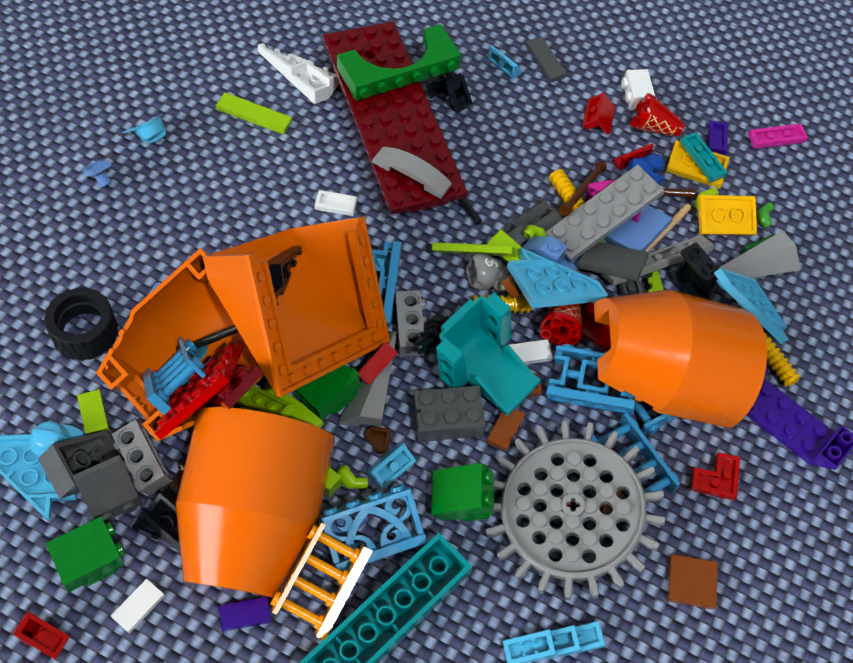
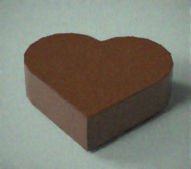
M370 427L366 430L365 440L368 444L372 445L375 453L384 454L388 451L392 429Z

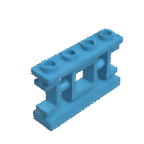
M385 241L383 251L372 250L375 265L376 258L387 259L388 250L392 251L388 276H385V267L375 266L376 274H380L379 288L381 298L383 290L386 291L384 313L387 327H391L402 248L401 242L393 241V243Z
M569 344L556 346L555 363L564 364L561 380H549L546 392L547 400L623 414L628 412L629 415H634L636 400H634L635 396L626 391L621 393V398L608 396L610 386L607 384L604 385V388L584 385L586 369L598 370L597 360L605 353L596 352L592 348L577 349ZM570 359L582 360L580 371L569 369ZM567 377L579 379L577 390L565 388Z

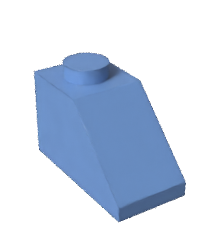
M535 236L529 239L522 248L561 264L565 258L568 246L552 236Z

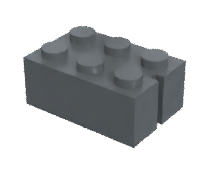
M479 386L414 391L413 410L416 420L417 442L483 437L486 424Z

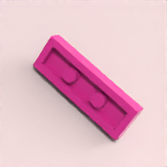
M802 124L753 129L748 133L754 149L805 143L808 139Z

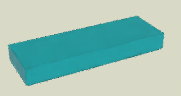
M697 132L680 139V144L710 183L727 176L728 172Z

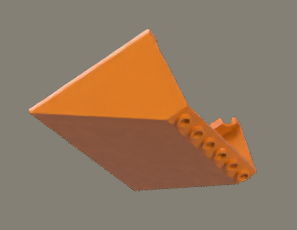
M365 216L290 228L202 256L210 284L260 369L264 372L277 397H282L371 352L384 343L390 342ZM292 246H301L302 254L296 256L297 265L290 269L292 276L283 295H279L276 300L268 262L266 261Z

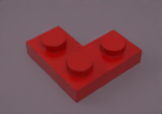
M718 452L715 461V471L694 467L690 491L734 501L737 498L740 457Z

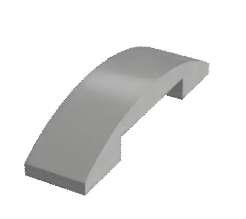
M382 147L372 160V163L387 171L394 168L424 184L425 191L442 199L452 185L449 179L435 167L419 157L400 149Z

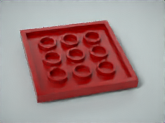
M239 340L233 344L229 342L220 351L221 355L217 358L213 356L205 363L204 371L206 376L204 378L195 372L188 378L189 382L185 386L181 385L173 393L169 400L171 409L157 421L158 427L154 434L162 440L230 382L244 348V345Z

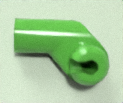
M767 202L756 212L757 220L764 228L772 224L769 213L774 210V205L770 202Z

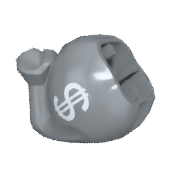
M474 254L466 267L470 286L479 291L488 290L492 286L499 292L507 291L501 282L509 275L507 267L490 255Z

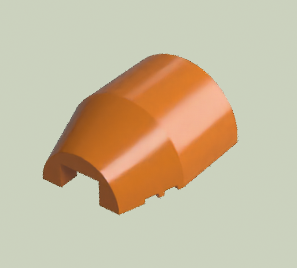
M202 248L198 249L131 310L129 319L123 329L119 331L116 342L109 349L96 372L111 390L120 389L146 418L142 425L156 441L161 440L154 434L158 427L157 421L164 414L147 400L142 373L147 368H150L153 372L160 370L177 353L176 347L179 345L178 339L180 337L185 341L189 339L193 342L234 325L207 278L202 256L209 255V253ZM239 332L209 344L207 353L201 359L205 365L211 357L217 358L221 355L220 351L229 342L233 344L239 340L244 345L237 365L259 367ZM263 374V375L252 385V387H253L254 385H256L265 375ZM204 403L164 438L194 426L198 410L218 406Z
M668 289L602 298L594 303L595 322L610 325L611 349L597 360L598 380L621 393L626 391L635 396L634 400L638 402L644 401L653 406L652 410L662 414L726 428L734 427L748 414L761 390L767 364L765 334L759 320L750 311Z
M207 407L198 410L176 501L183 582L249 592L271 598L274 597L277 591L281 592L310 540L307 538L313 525L318 526L335 437L314 425L260 411L240 408L227 409L223 407Z

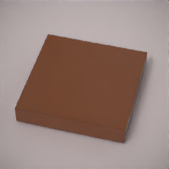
M671 554L669 557L667 602L714 610L717 604L718 562Z

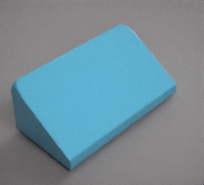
M493 45L490 46L489 61L513 79L522 73L520 67Z
M398 443L371 465L366 472L382 489H385L413 465L416 460L404 443Z

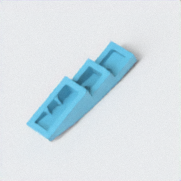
M599 621L577 627L573 625L553 631L549 629L503 641L507 663H532L606 647Z

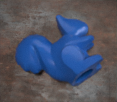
M650 153L645 157L631 159L627 172L636 165H639L659 185L662 184L661 181L665 177L654 173L661 171L665 166L662 156Z

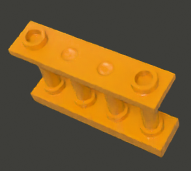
M319 522L318 526L313 525L307 535V538L310 540L283 590L275 593L270 604L273 606L272 613L276 615L282 607L310 622L316 629L315 635L324 640L328 636L366 565L372 550L363 545L359 549H353L323 533L322 531L326 525ZM319 541L350 558L349 561L352 563L348 571H341L310 554L316 542ZM307 563L337 579V583L340 586L336 593H329L299 577L298 575L304 564ZM295 585L326 602L325 605L328 608L325 614L318 616L288 600L286 597L292 586Z

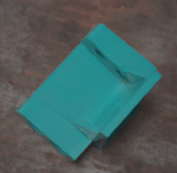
M495 292L488 298L480 296L475 301L469 299L441 326V333L439 335L441 343L436 347L439 377L450 388L463 387L467 382L472 386H479L480 393L505 415L509 416L541 383V380L531 372L515 351L506 344L512 338L511 308Z

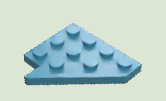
M520 248L518 253L521 260L508 261L507 269L531 308L591 303L608 296L599 281L524 248Z
M723 268L714 272L718 278L716 282L719 287L726 290L742 309L754 314L762 328H765L780 344L789 340L783 331L787 328L786 324L756 279Z
M32 434L0 435V475L46 520H51L53 501L77 500V494L59 499L38 460L40 456L35 455L30 449L29 440Z

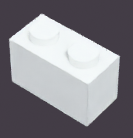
M648 69L626 71L625 77L622 78L621 86L625 90V101L628 103L629 109L635 110L640 100L643 101L647 93L654 96L655 94Z

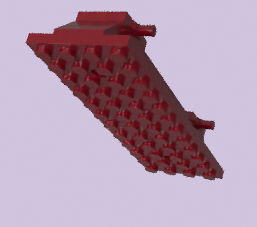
M394 21L323 34L324 44L339 80L338 87L343 90L383 194L382 201L386 203L390 215L420 211L446 205L449 201L466 198L468 192L421 83L415 82L355 101L337 69V55L351 50H356L364 60L382 68L397 69L412 65ZM382 147L400 149L419 157L435 167L449 179L452 185L442 199L425 191L424 184L394 168L387 171L372 163V160Z

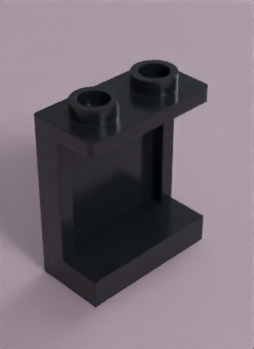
M695 242L681 250L680 254L683 256L682 263L679 268L669 273L668 278L680 292L707 299L717 283L716 280L718 278L714 272L719 267L699 244Z

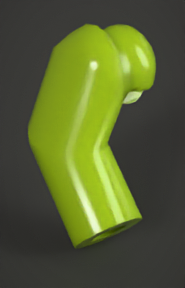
M528 225L524 230L526 238L532 239L534 236H547L543 228L535 225Z
M346 465L338 469L337 474L342 477V484L346 488L368 489V477H355Z

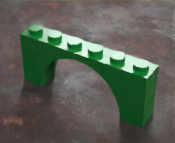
M439 24L424 29L423 44L426 53L419 61L410 66L397 69L378 67L364 60L356 50H351L337 55V69L355 101L455 71L460 67L461 54L443 26Z

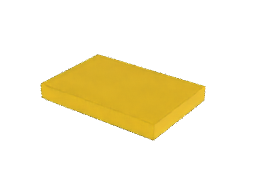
M675 141L666 172L720 189L724 178L710 183L680 144V141ZM712 152L723 167L727 169L730 157Z
M698 196L699 235H757L756 196Z

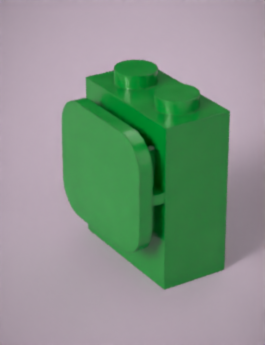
M345 364L294 390L293 393L323 421L328 415L338 413L356 397L357 390L361 388L360 374L355 368H349Z
M483 463L433 471L431 515L441 521L456 519L473 521L486 519L492 515L494 509V474L489 467Z
M102 516L46 543L61 581L68 592L83 585H92L116 573L119 567L125 565L121 558L125 555V552L120 542L115 544L112 536L116 535L111 522L105 523Z

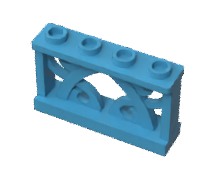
M404 484L393 486L390 488V492L384 494L381 491L369 494V499L363 501L359 499L348 501L345 503V507L339 509L336 506L323 510L324 514L319 515L320 522L326 525L323 529L325 534L338 541H345L344 544L353 549L357 548L358 544H360L359 542L354 543V540L365 541V547L372 550L366 564L428 543L423 532L412 489L408 486L404 487ZM395 499H403L406 503V510L404 514L397 518L394 515L400 511V505L393 509L391 503ZM384 503V509L376 506ZM357 512L352 520L349 514ZM368 514L380 516L390 522L383 528L380 534V544L374 545L364 535H356L361 522ZM409 515L415 530L413 533H410L402 523ZM339 518L345 520V525L342 527L338 526L341 531L347 532L346 536H338L332 532L331 526L334 520ZM395 526L397 529L391 531L395 533V538L389 540L386 534ZM328 547L333 566L341 571H347L352 563L349 561L350 558L345 555L339 558L337 551Z

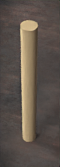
M685 204L672 217V223L645 250L646 252H649L692 209L691 205Z

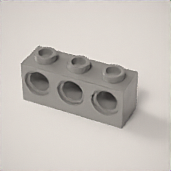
M395 291L399 357L424 356L425 353L418 354L413 352L412 348L414 345L409 342L421 339L420 333L426 327L427 317H423L422 311H425V298L421 299L420 291Z
M135 419L112 434L115 440L113 445L120 455L122 454L124 466L127 472L132 474L134 478L132 483L138 492L142 491L150 496L173 481L146 428ZM134 437L133 441L128 444L129 439ZM143 455L142 460L137 463L138 458ZM153 473L151 480L147 482V477Z

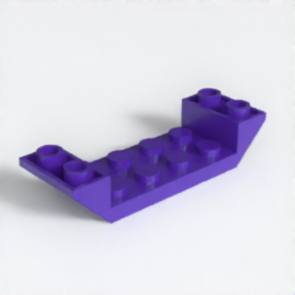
M764 378L759 395L746 416L806 463L836 470L853 449V433L843 425L834 432Z

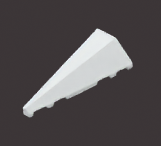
M264 43L258 45V52L314 104L329 99L339 85L337 75L330 72L327 67L321 69L314 66V62L296 55H284L280 52V49L275 48L271 50L266 48Z

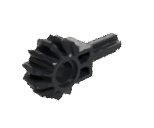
M443 314L436 315L425 322L426 327L420 333L421 339L413 343V352L422 354L426 350H436V347L441 343L439 337L441 326L449 317Z

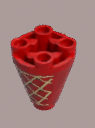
M650 93L645 95L643 101L640 100L635 108L637 114L630 122V126L637 130L677 137L680 136L685 127V123L674 112Z
M581 304L553 306L541 323V337L559 346L563 344L573 346L578 343L582 337Z

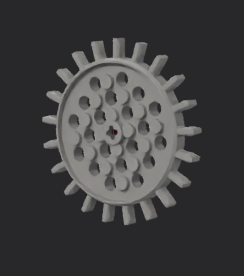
M562 421V439L548 441L546 432L540 426L537 427V436L541 445L531 451L519 438L515 440L517 450L523 455L516 465L502 456H499L497 459L498 464L510 472L506 482L494 479V490L502 492L501 503H494L492 513H501L503 524L486 529L488 538L506 533L510 545L497 553V558L499 561H502L516 552L524 560L515 573V578L518 581L525 577L531 567L542 573L543 576L538 587V591L541 594H544L552 577L565 580V599L571 600L573 581L587 580L589 591L593 599L599 596L596 578L606 574L610 575L613 583L620 590L624 587V581L616 570L626 561L640 573L645 569L643 562L632 554L637 545L641 544L654 551H657L659 546L657 541L642 534L645 524L664 526L665 517L646 513L647 502H657L664 498L663 491L644 493L641 481L649 479L654 475L655 469L652 466L635 473L629 463L637 457L639 448L635 446L621 457L612 450L618 433L615 431L608 436L607 442L603 445L591 441L594 434L593 423H588L585 428V437L580 439L570 438L569 425L567 421ZM560 457L564 460V463L556 466L551 461L553 458ZM592 458L596 461V465L588 467L584 464V460ZM538 472H544L547 474V478L540 481L535 478V475ZM570 473H576L580 479L572 482L568 480L567 476ZM608 474L613 480L609 483H604L600 480V476ZM521 487H528L531 492L523 496L518 493V490ZM554 488L563 490V494L559 497L553 496L550 492ZM586 489H592L596 492V496L587 498L583 492ZM624 490L629 494V497L627 499H620L616 493ZM537 503H544L547 508L543 512H537L534 506ZM571 505H575V511H571ZM603 505H609L613 512L605 515L599 509ZM520 518H527L530 524L527 527H520L517 525V521ZM554 519H559L563 525L559 529H554L550 526V522ZM590 520L596 524V527L593 530H586L583 527V523ZM619 522H625L629 525V530L625 532L619 531L616 525ZM541 534L546 538V541L543 544H536L533 542V537ZM569 536H576L579 539V543L575 546H570L567 544L566 539ZM603 537H608L612 540L613 544L610 547H603L599 541ZM553 551L560 552L562 559L554 562L550 560L549 554ZM585 553H592L596 560L593 563H586L582 556Z

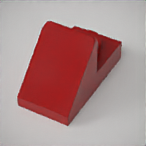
M29 611L26 612L12 633L25 645L34 647L52 659L58 657L70 638L67 634Z

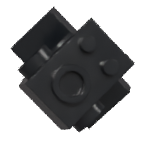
M447 72L431 77L429 81H426L425 86L430 99L443 92L444 94H449L453 108L457 113L473 104L465 77L461 73Z

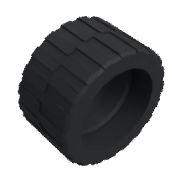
M87 287L66 290L57 295L49 303L48 308H46L44 322L47 332L56 349L69 359H77L78 361L94 359L108 351L116 341V336L118 335L117 320L110 302L97 290ZM95 314L101 317L98 324L86 333L71 335L63 332L66 324L78 315Z

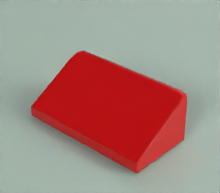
M651 143L612 159V162L618 170L628 167L631 159L649 155L654 145Z
M387 342L384 343L358 371L360 374L359 379L366 384H371L397 355V351Z

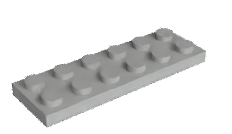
M636 165L570 213L569 216H566L547 230L546 235L552 236L568 246L565 257L571 263L664 194V189L639 165Z

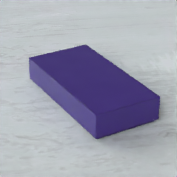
M709 120L707 146L712 152L726 155L728 123Z
M268 597L219 606L222 632L271 623Z

